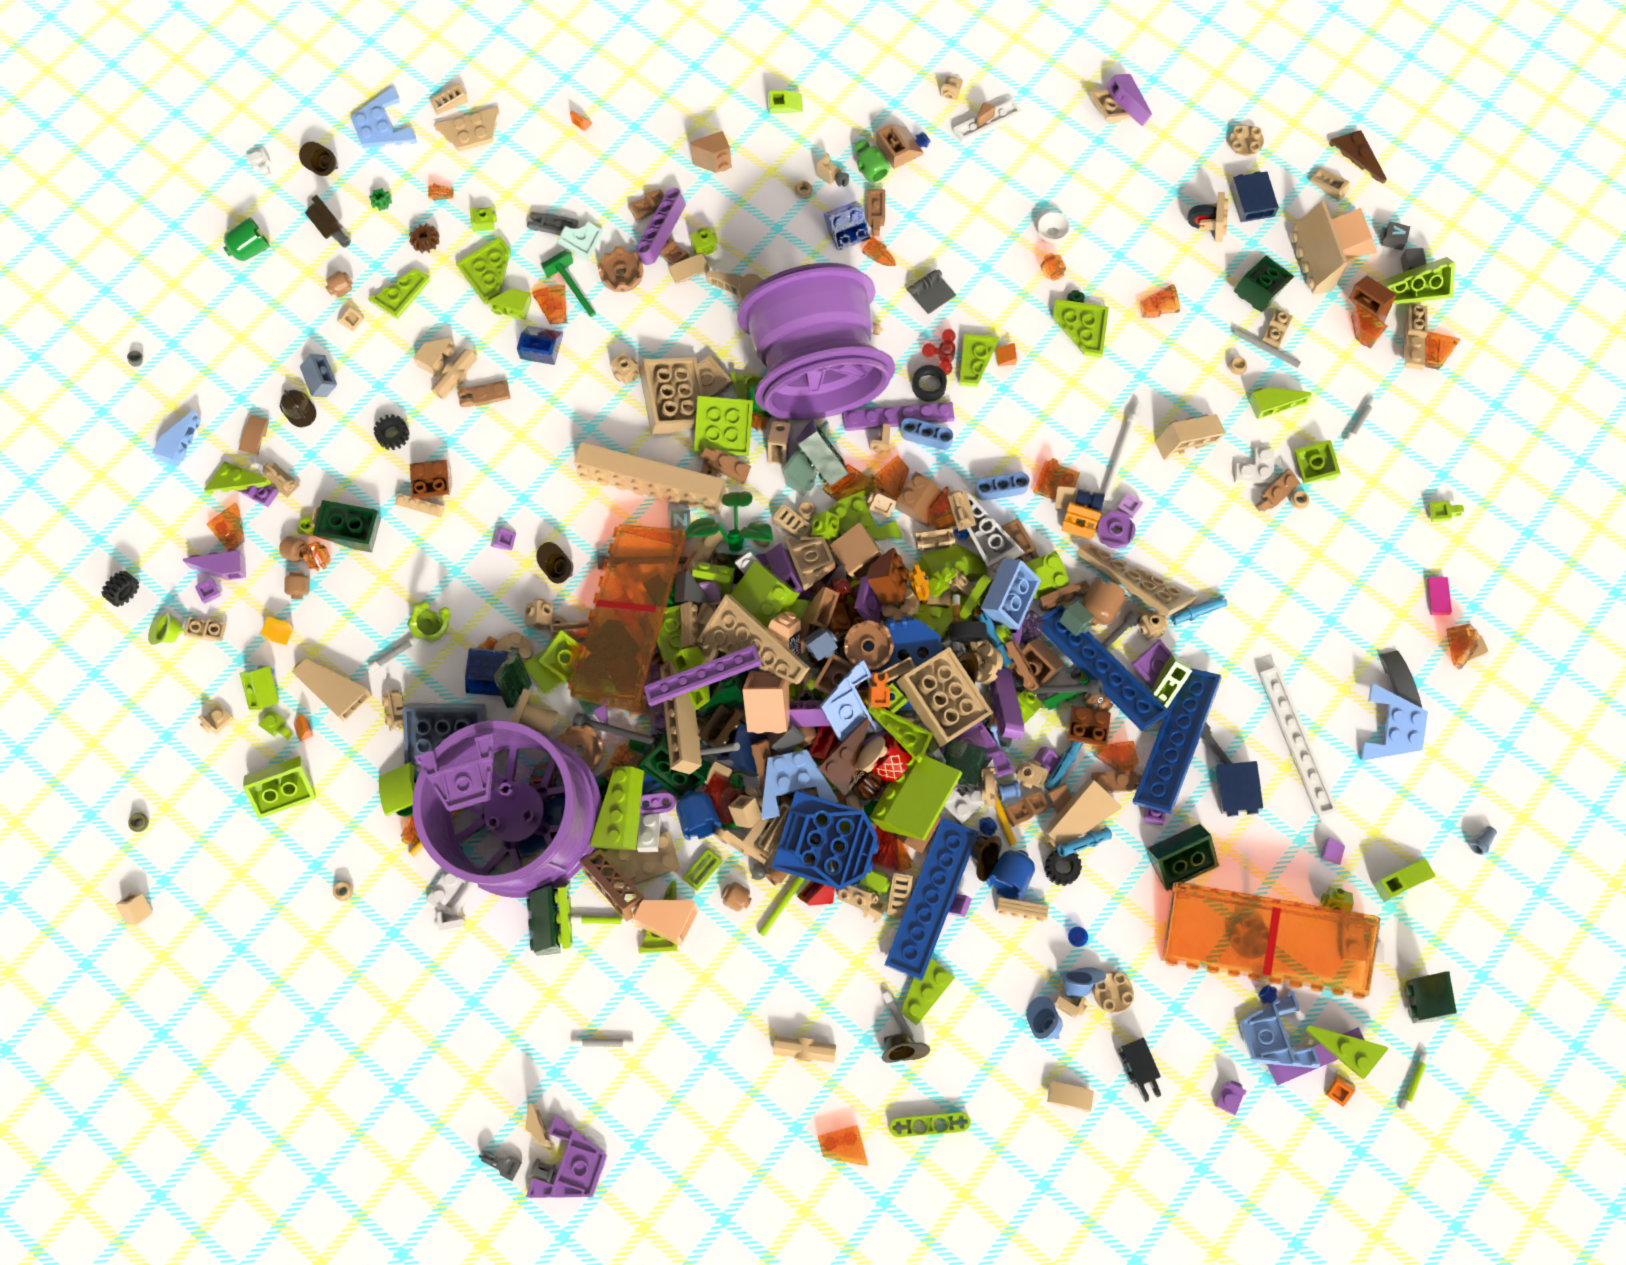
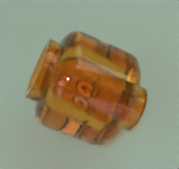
M1049 253L1043 257L1044 260L1041 262L1040 267L1046 279H1051L1052 281L1061 279L1067 269L1061 255Z
M320 542L308 544L303 551L307 567L309 569H316V571L325 570L327 568L326 565L331 561L326 545L320 544Z

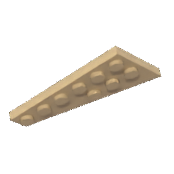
M1091 544L1079 547L1076 553L1085 562L1095 566L1099 572L1105 573L1115 583L1125 587L1129 593L1135 594L1145 604L1157 609V612L1161 615L1169 616L1193 604L1198 597L1194 594L1188 596L1182 593V588L1178 586L1166 585L1163 579L1139 567L1135 570L1127 566V562L1122 559L1110 558V553Z
M729 594L724 596L696 640L697 642L709 645L711 648L721 650L727 655L755 645L762 665L758 666L760 669L772 672L776 676L795 684H800L810 669L808 665Z

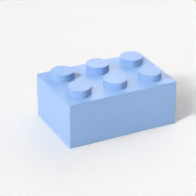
M1003 559L981 609L998 625L1004 624L1008 629L1019 630L1041 579L1021 560Z

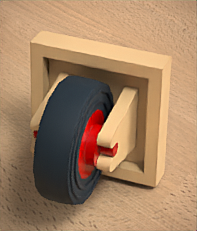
M1218 192L1217 203L1194 206L1189 210L1187 216L1188 223L1192 227L1214 230L1215 242H1222L1223 235L1227 233L1228 199H1225V192Z

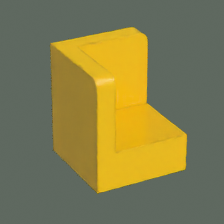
M267 616L260 634L265 640L286 646L294 628L288 622Z

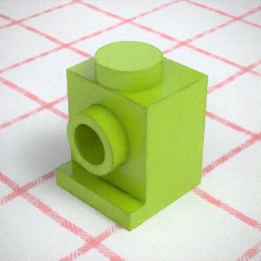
M470 207V220L473 231L495 230L497 214L493 212L492 207L477 209Z
M886 683L885 687H890V693L895 694V699L890 701V707H888L895 714L908 700L893 683L890 685Z
M874 870V872L867 873L866 877L860 880L859 887L866 891L874 892L881 897L883 892L887 893L891 881H888L884 873Z

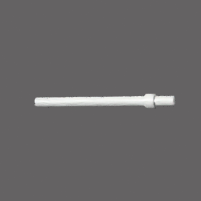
M1135 402L1132 413L1128 416V424L1103 491L1105 493L1104 501L1109 499L1132 432L1138 424L1139 413L1142 407L1140 402Z

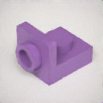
M1233 1080L1224 1083L1215 1107L1235 1116L1247 1090L1242 1088V1084Z

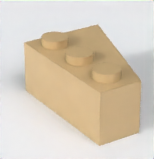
M1205 414L1199 418L1190 417L1184 421L1175 420L1170 422L1167 429L1159 436L1155 443L1163 460H1167L1171 454L1177 452L1179 455L1185 454V450L1195 447V449H1199L1216 443L1226 432L1217 414Z

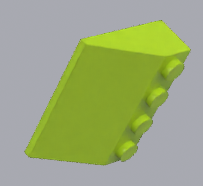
M757 560L752 563L731 593V596L767 629L771 620L781 612L788 611L800 595L799 592Z
M924 755L920 763L913 757L911 762L907 760L906 765L908 768L897 780L889 782L869 817L884 831L923 841L927 838L962 775L960 770Z

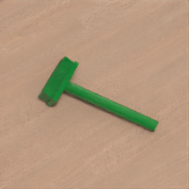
M564 250L542 262L540 265L546 277L549 278L559 272L590 317L595 316L596 312L565 269L574 263L571 254Z

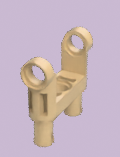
M748 786L743 793L745 796L755 797L759 809L762 810V795ZM774 818L760 819L743 841L728 830L724 831L721 828H717L713 835L724 844L731 845L745 856L750 855L764 865L770 854L756 845V841Z

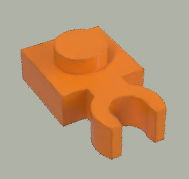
M872 673L871 679L874 687L869 686L868 706L890 707V687H885V683L888 681V674L882 673V679L879 680L878 673Z

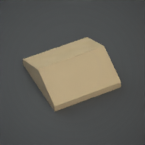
M1108 89L1090 91L1088 93L1108 122L1116 124L1131 117L1112 99Z
M533 1103L528 1104L525 1129L542 1145L548 1148L551 1147L552 1143L539 1107Z

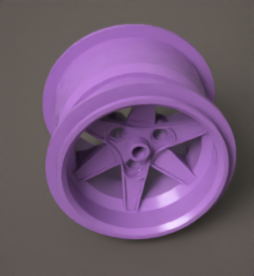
M813 263L774 274L758 283L746 294L738 308L737 321L739 327L751 336L757 357L768 368V372L756 386L754 394L757 404L762 409L775 417L786 420L821 419L842 414L845 411H851L865 405L887 388L895 373V363L888 353L870 345L873 333L870 304L874 300L876 290L873 280L867 274L846 264Z

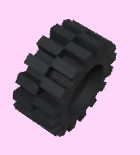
M387 414L385 419L379 418L380 423L376 421L377 427L373 428V433L382 448L385 447L386 450H389L391 447L392 450H395L396 446L398 449L401 448L400 444L406 445L405 440H409L408 435H410V432L403 418L401 419L398 415L395 417L394 414H391L389 418ZM391 427L398 429V433L394 437L385 436L387 429Z
M119 571V574L116 572L114 577L111 576L110 580L105 582L106 586L102 587L103 591H101V594L113 606H123L124 602L128 603L129 599L134 597L133 594L138 592L136 589H139V582L127 571Z
M1057 849L1053 850L1048 855L1044 864L1047 878L1049 877L1052 883L1054 881L1058 886L1060 884L1062 886L1072 884L1077 880L1082 870V861L1078 858L1079 855L1072 853L1062 857L1058 854ZM1058 860L1068 861L1071 866L1070 872L1067 874L1059 873L1055 867Z

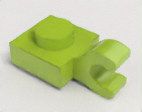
M1437 501L1428 504L1431 522L1450 521L1452 517H1460L1465 512L1462 504L1450 506L1449 501Z
M946 567L942 571H936L929 577L928 588L933 597L938 598L951 587L948 582L957 576L955 568L950 570L949 567Z
M269 710L257 724L273 737L279 733L289 740L293 735L284 726L286 721L272 710Z

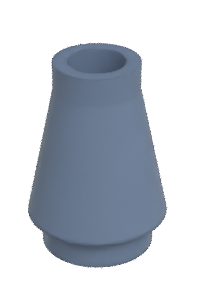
M1487 826L1470 840V849L1478 855L1487 853L1494 837L1497 835L1496 829Z

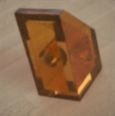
M1358 305L1351 315L1355 339L1361 345L1371 349L1383 335L1388 325Z
M948 486L940 492L929 506L930 515L928 520L931 526H935L936 530L956 525L948 496L952 495Z
M1469 623L1446 629L1453 666L1458 670L1463 669L1478 647L1477 640L1480 639L1477 628H1474Z
M1134 740L1108 744L1107 747L1095 746L1093 750V756L1116 771H1134V768L1139 764Z

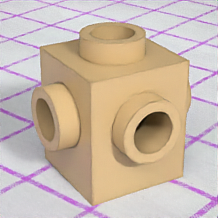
M624 352L610 362L613 376L617 381H622L625 385L634 382L640 374L638 362L633 357L630 359Z
M534 599L533 602L526 604V627L538 630L550 627L553 618L552 603L545 602L544 599Z
M1149 610L1142 614L1138 624L1139 630L1147 641L1152 638L1157 639L1165 634L1168 620L1165 615H1161L1157 610L1154 612Z
M1030 759L1029 762L1023 760L1016 768V779L1021 780L1020 784L1030 789L1032 785L1042 789L1049 770L1040 767L1041 763Z

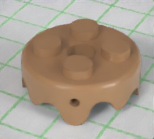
M616 246L612 252L605 253L602 256L600 265H598L600 280L606 288L614 292L633 290L640 284L644 275L643 263L635 251L628 252L622 246ZM620 269L626 270V273L623 275L617 274V271Z
M870 620L853 625L844 640V653L847 660L855 666L862 659L869 671L877 670L884 666L890 659L894 648V642L889 629L883 624ZM866 641H870L874 645V649L870 652L863 649V643Z
M570 726L565 732L555 737V740L565 744L573 751L577 747H583L584 753L580 757L591 771L600 764L604 751L600 737L590 726Z

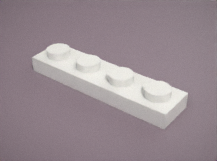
M1011 99L997 106L995 116L982 126L977 127L976 116L955 126L953 132L960 142L964 144L1022 116V110L1016 101Z

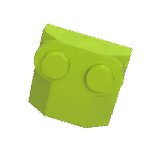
M1331 439L1294 449L1303 484L1322 480L1332 481L1341 475Z
M1056 551L1024 563L1041 579L1033 600L1069 585L1068 575Z
M559 630L544 648L537 662L544 669L549 670L565 683L570 684L574 675L592 653L562 630Z

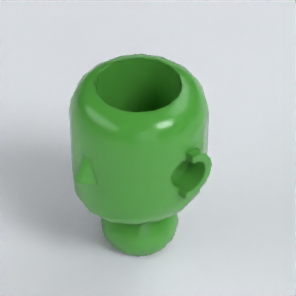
M864 139L859 140L854 145V151L859 155L857 158L858 170L869 182L882 180L890 170L889 162L878 147H870L868 141Z

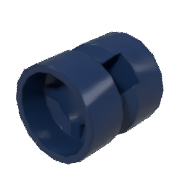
M1078 488L1075 504L1087 505L1088 508L1102 511L1105 493L1094 491L1091 494L1089 490Z

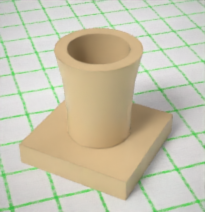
M523 688L511 722L531 727L549 737L558 711L529 704L531 691Z

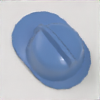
M1084 967L1060 973V978L1064 981L1065 996L1068 998L1087 996L1094 984L1106 979V974L1104 971L1093 967Z
M1046 996L1034 998L1029 1004L1026 1013L1027 1021L1034 1037L1039 1040L1060 1039L1059 1034L1063 1027V1021L1053 1002Z

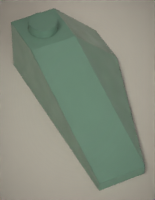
M825 420L819 428L828 438L830 428L829 422ZM796 451L783 467L786 486L805 496L807 491L813 489L818 470L817 468L813 469L807 461L809 458L806 454L802 455L799 451Z

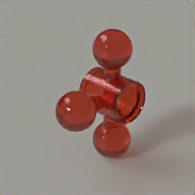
M945 329L941 335L943 342L939 348H936L932 343H926L922 347V354L928 358L938 354V358L941 361L938 367L946 375H949L953 370L951 362L955 357L956 346L953 341L956 338V334L952 329Z
M847 579L831 580V587L827 588L840 593L837 602H846L848 595H851L855 600L857 599L860 585H855L851 588V584ZM823 582L815 583L813 586L814 595L816 596L827 585Z

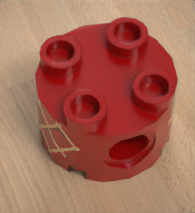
M886 734L883 738L885 739V746L888 748V751L883 757L878 758L871 771L888 783V780L894 782L901 777L908 768L906 765L907 760L911 762L912 756L894 737Z

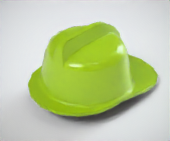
M170 613L158 616L152 622L148 632V641L151 645L173 643L179 635L185 632V629L181 627L178 619L172 617Z

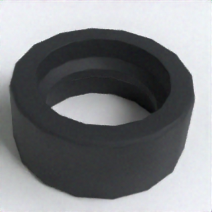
M924 365L916 370L912 379V389L916 397L923 401L931 402L940 399L945 394L947 377L941 368L934 365ZM927 375L935 376L940 380V387L935 391L923 390L919 386L920 378Z
M961 621L949 625L951 641L979 642L987 639V624L985 622Z

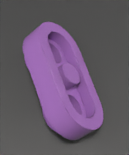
M670 792L642 794L640 813L648 815L669 812L675 807V798ZM663 798L669 799L668 804H666V805L662 804V803H661L662 799H663ZM645 800L649 801L647 807L642 806V802Z

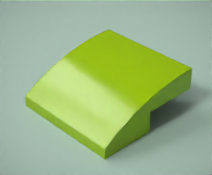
M541 651L525 662L523 666L543 693L548 695L560 684L564 685L566 683L549 670L544 669L537 662L542 653Z
M407 763L379 776V795L386 816L413 805L416 783H414L415 766L411 763Z

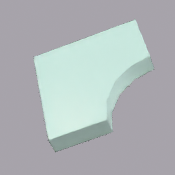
M589 221L580 228L565 226L556 243L587 261L603 230Z

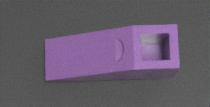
M1114 74L1106 85L1112 99L1141 126H1144L1153 114L1132 75Z
M781 543L765 553L772 572L800 593L797 598L809 591V589H803L794 564Z
M231 549L224 553L211 552L208 555H191L189 558H183V562L189 568L227 581L246 578L245 556L240 550Z

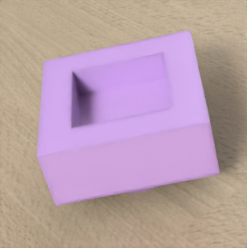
M1128 492L1118 505L1117 510L1126 513L1133 519L1144 502Z

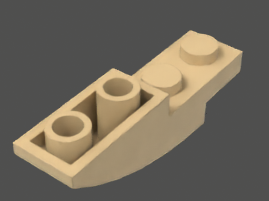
M1410 303L1408 305L1402 358L1405 359V368L1423 370L1425 367L1428 306Z

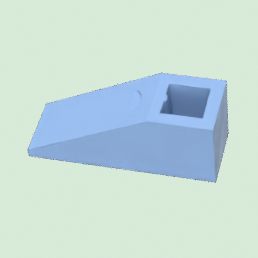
M192 410L159 437L152 452L158 461L179 467L180 462L185 458L188 446L193 441V435L201 423V418L196 411Z

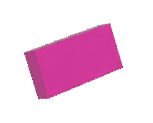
M1429 577L1427 579L1430 615H1451L1452 607L1448 577Z

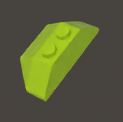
M959 544L924 554L918 563L921 572H925V576H928V578L936 571H942L946 567H949L950 570L952 568L957 569L969 581L979 579L985 574L988 576L982 558Z

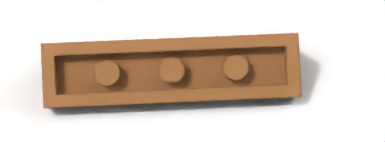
M601 849L581 860L584 874L626 922L632 919L631 908L644 900L643 895ZM599 857L603 859L602 865L592 863ZM604 870H613V876H603ZM615 882H624V887L614 888ZM626 894H634L636 896L629 902L625 900Z

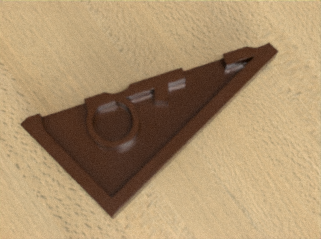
M1362 130L1330 140L1329 145L1331 147L1336 146L1343 152L1342 155L1349 158L1352 163L1360 169H1366L1372 173V178L1382 184L1386 183L1387 178Z
M864 718L816 767L843 795L848 789L870 724L867 718Z

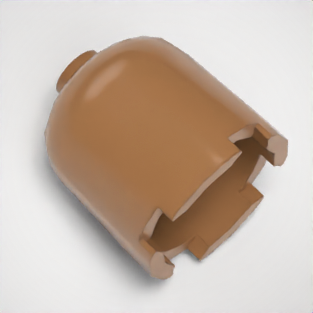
M1101 577L1093 579L1081 603L1095 616L1091 622L1094 626L1111 623L1128 595H1125L1126 591L1114 582L1109 584L1102 582L1103 578Z

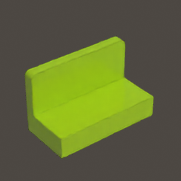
M270 666L239 673L249 710H260L279 703Z

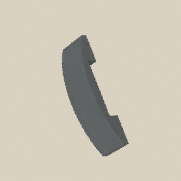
M1396 650L1380 654L1379 658L1384 672L1389 674L1396 695L1422 708L1415 681L1400 652Z

